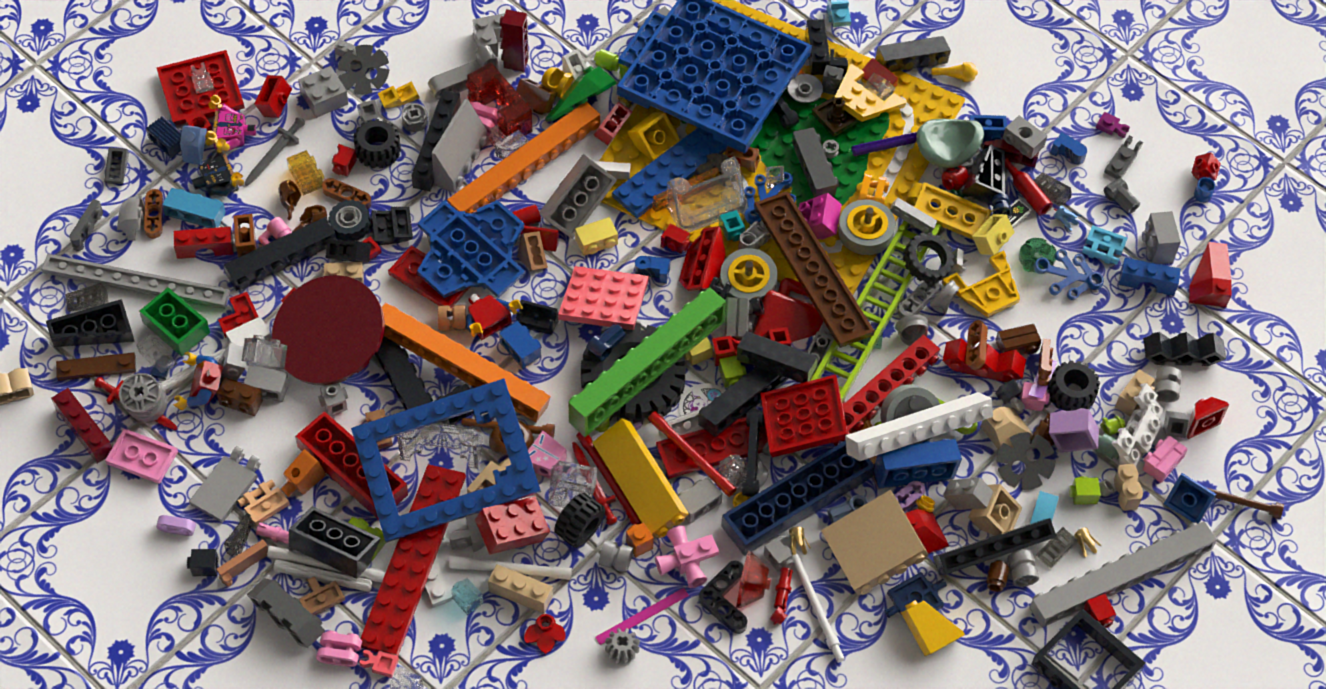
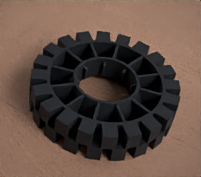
M636 323L634 330L623 329L626 337L613 347L610 355L602 361L586 348L583 353V360H581V388L584 389L588 383H593L603 371H608L615 361L621 360L631 348H636L646 336L652 335L656 327L647 325L645 331L641 330V323ZM684 356L610 416L609 420L611 421L616 416L617 422L621 418L625 420L633 419V424L641 422L643 425V418L648 419L650 414L655 411L663 416L671 412L672 405L676 406L685 387L686 366Z

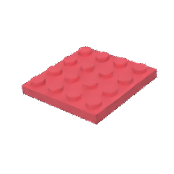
M575 266L558 313V320L606 327L618 324L622 329L634 330L649 282V276Z

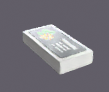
M1017 199L1010 205L1011 215L1008 219L1013 229L1032 213V209L1020 199Z

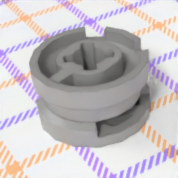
M411 103L403 108L402 124L406 130L419 132L427 126V111L421 104Z

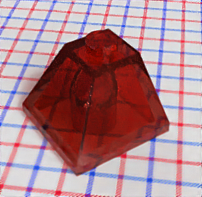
M747 551L736 608H742L763 598L765 589H770L772 578H768L769 568L751 551Z

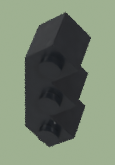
M1155 332L1143 338L1145 358L1155 365L1175 362V365L1191 366L1192 362H1198L1202 366H1211L1226 360L1224 340L1215 333H1208L1196 339L1185 332L1170 339L1161 332Z

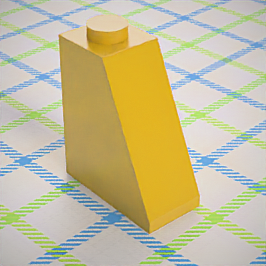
M915 600L905 605L906 610L901 612L924 656L934 653L965 635L960 628L925 601L917 603Z

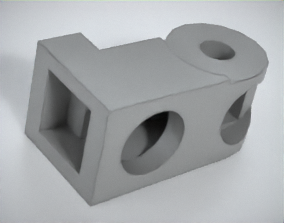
M375 99L357 105L361 121L365 122L380 117Z

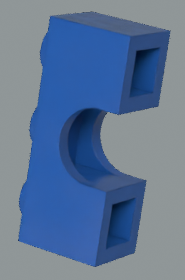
M1125 258L1120 270L1118 285L1137 289L1140 283L1150 282L1156 285V293L1174 296L1179 285L1181 268Z

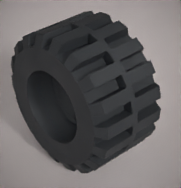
M375 119V121L367 120L368 123L363 122L361 127H357L356 132H354L353 140L356 156L359 162H364V165L367 167L369 165L371 168L379 167V169L385 165L388 167L391 162L394 163L396 158L400 156L401 145L398 129L396 126L393 127V123H387V120L384 119L382 121H379V119ZM374 142H384L383 144L377 146L370 145Z
M1071 360L1068 364L1063 362L1061 366L1058 365L1055 371H1053L1048 386L1049 397H1051L1050 401L1056 403L1055 407L1058 409L1061 407L1063 411H1073L1080 408L1089 409L1095 402L1100 386L1099 376L1094 374L1095 370L1088 368L1089 365L1086 363L1085 365L1081 364V361L1074 363ZM1065 384H1076L1080 386L1082 390H1071Z
M580 493L561 511L554 527V533L574 548H578L586 543L599 528L605 514V507L586 493Z

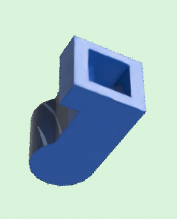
M1061 132L1053 142L1050 154L1054 156L1061 154L1069 158L1073 164L1080 165L1085 161L1087 147Z
M639 256L636 258V274L660 278V283L667 284L670 272V259L652 256Z

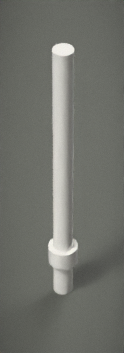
M798 554L792 555L791 560L794 562L795 569L827 638V646L829 649H832L838 663L842 662L845 658L839 647L840 642L832 632Z

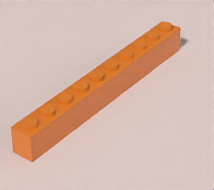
M588 102L581 104L448 198L447 202L457 211H465V213L472 214L476 212V209L500 199L507 191L514 189L521 181L528 179L535 171L542 169L546 163L556 159L560 153L570 149L574 143L584 139L591 131L598 129L600 126V113Z
M386 302L382 306L385 320L383 336L474 388L504 378L515 411L534 422H537L548 408L551 396L545 391L539 390L530 385L529 382L521 380L511 372L484 359L478 353L470 351L462 344L454 342L446 335L440 334L430 326L403 313L395 306H391Z

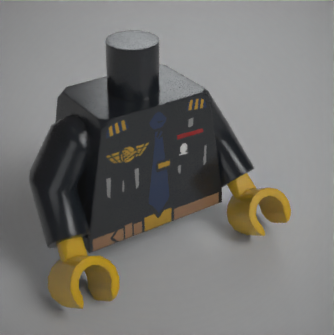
M219 138L216 141L217 148L199 166L201 177L191 181L195 190L206 187L210 196L226 197L231 192L238 191V185H244V180L241 179L243 177L242 174L233 172L226 154H223V151L226 152L230 149L229 144L226 143L225 139Z

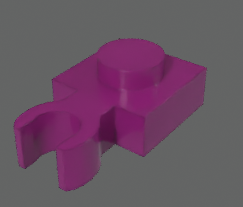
M1104 112L1095 128L1111 136L1115 132L1121 138H1125L1130 126L1120 124L1119 118Z

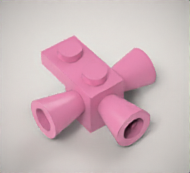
M684 526L670 529L666 535L674 545V553L672 555L655 557L659 574L662 576L677 567L680 575L686 573L689 588L703 585L707 578L699 568L700 561L719 555V550L712 534L688 542Z

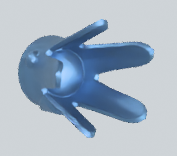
M1064 206L1059 207L1058 210L1054 208L1056 211L1054 218L1060 220L1070 231L1072 229L1069 222L1075 225L1079 224L1076 218L1082 215L1071 212Z

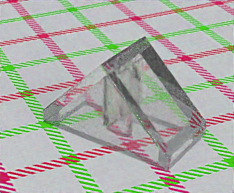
M875 73L872 74L863 86L883 101L896 89L889 81Z

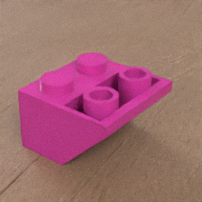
M829 193L799 204L798 209L817 239L823 240L837 234L842 204Z

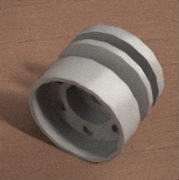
M137 373L129 376L124 380L119 390L121 404L133 419L139 422L149 423L155 421L167 409L168 399L165 391L156 379L147 373Z

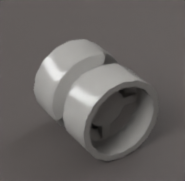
M1166 366L1157 370L1154 391L1158 395L1157 400L1175 402L1179 399L1182 373L1179 369Z
M605 540L599 558V565L608 568L613 565L615 570L627 572L634 548L623 544L618 547L616 542Z
M1018 550L1008 555L1007 559L1012 570L1011 576L1015 586H1030L1039 581L1032 551Z

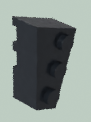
M989 145L976 156L962 193L991 206V199L994 195L998 193L1005 194V151L993 145Z

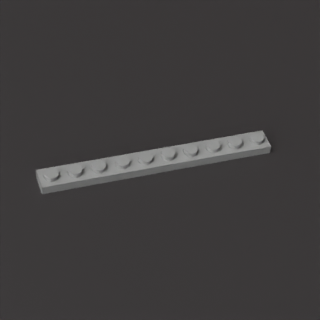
M47 254L41 268L44 274L157 296L169 287L184 301L225 309L230 296V289L52 254Z

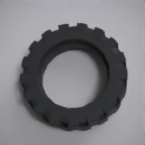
M920 233L906 245L903 254H905L903 262L906 263V269H909L910 274L917 277V280H923L925 283H937L939 280L944 279L952 270L954 254H952V248L947 245V241L942 240L939 235ZM927 246L933 249L941 260V268L931 270L924 267L917 258V247Z

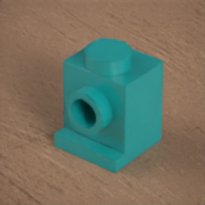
M735 210L719 215V227L722 229L726 240L739 241L740 235L745 232V226L738 211Z

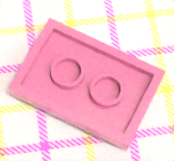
M123 429L105 462L107 465L160 484L176 457L178 449L144 435Z

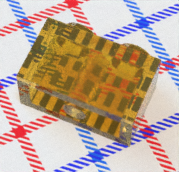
M307 150L286 158L288 169L303 196L322 188V180L325 179L321 169H317V163L313 155L310 156Z

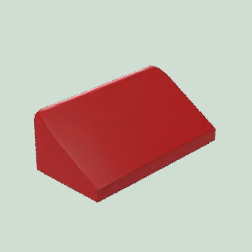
M874 58L862 69L864 72L862 78L883 95L888 94L897 86L898 77Z
M524 225L520 234V240L522 234L539 231L543 249L546 251H557L559 241L558 230Z

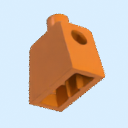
M304 449L284 471L283 475L287 482L280 490L287 497L295 490L304 495L323 479L326 473L319 461Z

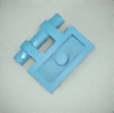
M1092 225L1086 240V244L1091 245L1092 248L1084 246L1082 253L1089 255L1088 257L1092 259L1094 257L1101 259L1106 264L1118 265L1120 258L1114 257L1113 254L1121 256L1127 237ZM1097 248L1106 250L1108 253L1097 251Z

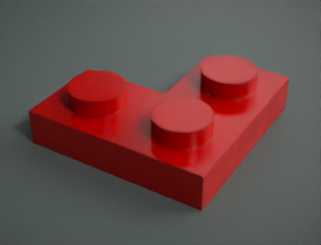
M248 292L229 298L235 313L218 319L225 338H227L226 332L259 317Z

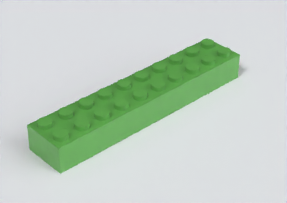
M710 287L706 291H701L695 300L691 303H686L679 313L673 314L669 318L668 322L658 326L652 335L646 336L636 348H631L621 360L615 361L608 371H603L598 376V379L593 383H588L581 393L572 396L568 402L569 423L584 437L589 435L722 325L725 321L726 301Z

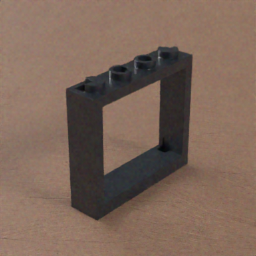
M1084 609L1079 611L1034 656L1031 663L1038 670L1037 672L1048 678L1051 685L1055 688L1081 689L1045 658L1064 637L1078 626L1129 670L1112 689H1125L1142 672L1146 664Z

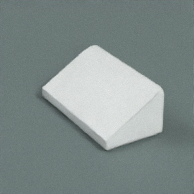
M594 161L616 179L629 180L631 163Z
M700 409L668 420V425L679 435L702 430L703 428L698 425Z

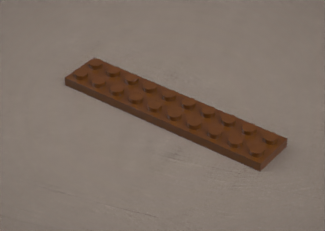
M786 191L755 202L754 208L839 348L874 336L875 331L789 192Z

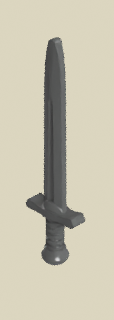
M297 117L288 131L278 127V133L282 134V136L248 175L245 181L246 186L257 179L290 141L299 144V138L294 136V134L300 127L305 125L303 118Z

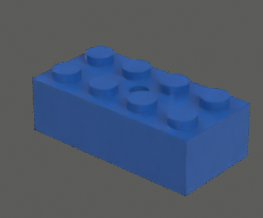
M941 439L935 442L924 441L920 444H910L877 455L874 464V474L879 489L904 486L913 481L926 483L954 479L962 457L956 439Z

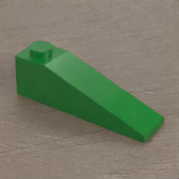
M600 66L585 68L582 70L583 74L577 77L550 111L545 121H554L573 110V105L578 106L587 102L588 96L593 97L596 94L603 93L617 84L616 81Z

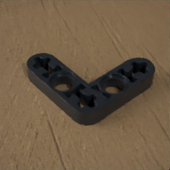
M735 560L729 562L701 589L699 603L728 629L740 634L747 629V617L724 598L744 576V565ZM737 568L739 569V573L734 572V573L731 575L732 569H734V570H736ZM719 580L726 581L727 586L725 588H719L717 587L716 582ZM712 595L711 600H704V596ZM720 606H725L729 612L723 615L717 609ZM735 621H742V626L739 624L737 626L734 625Z

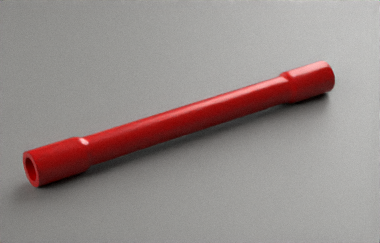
M656 411L650 414L648 421L666 435L712 479L719 489L728 497H731L736 492L737 488L716 471Z
M578 432L576 437L608 483L633 525L641 524L642 522L593 445L590 435L584 437Z

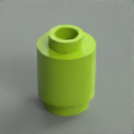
M604 49L596 52L594 56L596 66L611 72L618 71L620 67L617 54Z

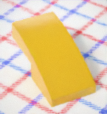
M412 81L397 89L393 85L377 93L384 108L401 106L420 98Z

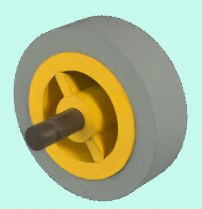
M858 200L847 205L842 211L838 235L843 245L852 252L861 255L878 254L887 249L893 240L896 226L895 218L890 209L880 202Z
M753 248L737 250L730 254L722 264L721 288H724L725 284L729 282L732 284V287L727 297L750 298L749 302H751V298L759 296L763 300L768 291H775L776 265L771 257L763 251Z

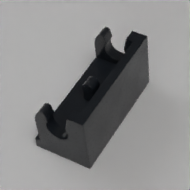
M521 300L520 303L523 308L519 309V312L516 313V321L522 326H526L529 330L553 335L558 321V309Z

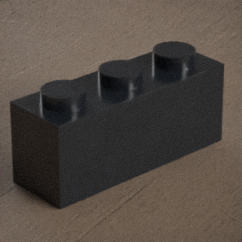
M807 20L805 31L806 43L812 45L811 54L808 57L811 75H824L826 65L830 66L825 20Z

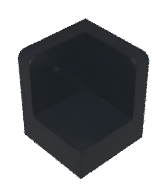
M830 49V66L844 69L843 77H845L848 69L847 58L834 57V49Z

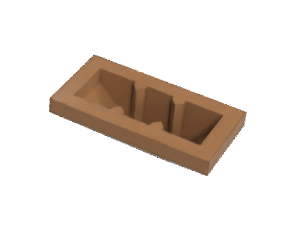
M539 231L521 235L517 257L530 271L548 268Z

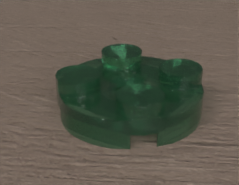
M1043 238L1028 239L1020 247V263L1025 271L1035 272L1033 266L1039 258L1034 255L1038 253L1053 266L1056 262V248L1052 244L1046 243L1047 240Z

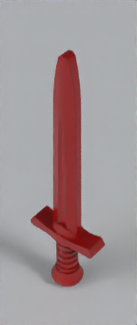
M98 377L94 382V386L110 393L106 401L111 405L114 399L120 401L119 390L124 380L115 388L105 382L102 377ZM164 415L155 420L157 423L173 430L178 429L177 426Z
M572 442L575 457L595 500L605 507L606 523L614 525L617 522V517L614 516L608 504L615 502L616 496L612 495L606 498L583 451L576 442Z

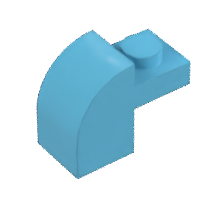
M848 0L827 1L829 22L833 23V27L851 26Z

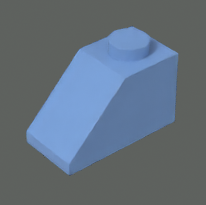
M195 126L182 127L180 147L183 162L202 165L206 128Z

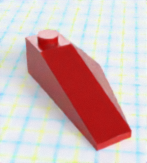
M1208 242L1189 286V303L1226 308L1232 296L1228 246L1224 243Z

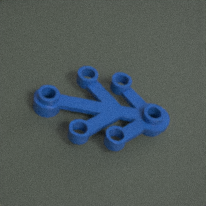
M788 172L781 173L777 184L766 195V177L762 174L756 175L754 183L758 189L759 199L763 200L777 195L782 189L790 188L793 177ZM748 186L744 189V197L747 199L748 204L744 217L752 225L755 221L760 223L762 220L754 208L755 189ZM790 194L793 201L796 202V196L794 194Z
M1059 249L1055 253V259L1062 262L1066 269L1050 265V262L1043 257L1037 259L1033 266L1038 274L1047 272L1066 277L1064 280L1053 283L1049 287V292L1052 295H1058L1062 289L1075 281L1084 282L1079 287H1073L1067 292V297L1070 300L1077 299L1081 293L1088 289L1099 290L1104 284L1103 276L1091 270L1082 254H1076L1071 262L1064 249ZM1075 266H1080L1084 274L1079 273ZM1071 291L1074 292L1076 296H1072Z

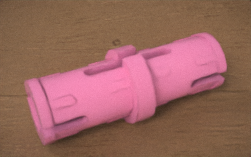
M261 522L259 523L256 535L270 538L276 543L279 541L289 544L288 531L282 530V527L279 526L273 527Z

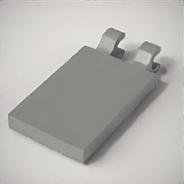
M236 446L230 458L223 456L189 500V504L223 523L238 504L237 500L243 497V494L248 491L258 478L255 471L261 465L258 462L260 459L252 455L246 467L238 464L245 454L242 453V448Z

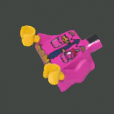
M213 95L210 98L209 107L211 109L218 108V110H215L213 132L208 131L205 135V138H207L205 141L206 145L211 146L214 144L216 149V141L219 138H223L229 144L230 149L228 151L236 147L243 146L245 144V136H256V125H246L245 115L236 112L224 103L220 104L221 99L217 95Z

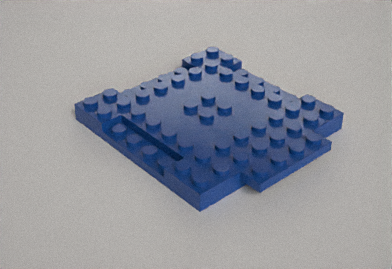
M677 0L667 16L652 11L618 58V63L629 69L618 83L616 95L647 109L650 106L655 107L713 134L714 140L746 153L762 129L763 122L792 78L795 79L811 54L812 45L712 0Z

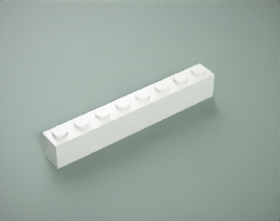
M977 392L846 435L847 454L862 461L993 417L992 398Z

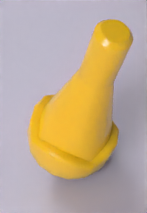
M963 62L961 65L948 68H932L931 74L946 75L960 79L963 82H972L977 76L978 70L973 63Z

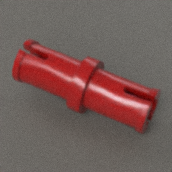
M780 569L779 582L775 587L777 591L774 603L775 609L777 606H780L782 609L787 608L788 595L792 589L790 586L793 574L792 569Z

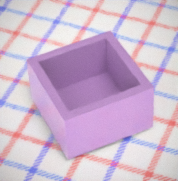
M1080 408L1073 411L1061 410L1050 413L1049 434L1060 453L1098 449L1099 428L1089 409Z

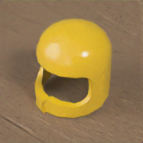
M551 67L544 72L541 85L558 92L557 97L562 98L571 86L574 76L556 67Z

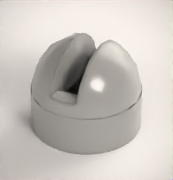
M1104 479L1099 483L1101 496L1106 497L1114 493V488L1108 480Z

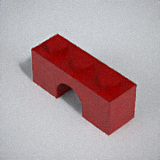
M231 227L174 231V250L177 259L196 258V251L203 248L211 249L215 256L234 255V239Z

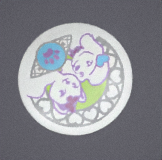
M710 383L698 384L689 388L680 399V415L682 416L707 406L716 396H720L726 390Z

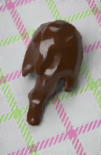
M285 180L280 183L278 193L282 206L288 211L287 219L290 221L294 211L293 205H297L302 194L293 181Z
M321 205L305 208L304 213L300 217L302 222L292 232L324 217L327 219L326 208Z
M1047 412L1044 421L1041 420L1039 426L1036 427L1032 440L1036 435H1039L1053 446L1054 441L1049 434L1050 413Z

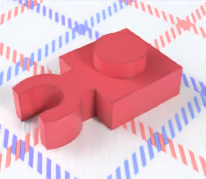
M369 650L363 651V656L369 657V660H360L359 664L361 667L369 668L372 666V673L390 678L393 677L399 661L398 656L378 651L377 656H374Z

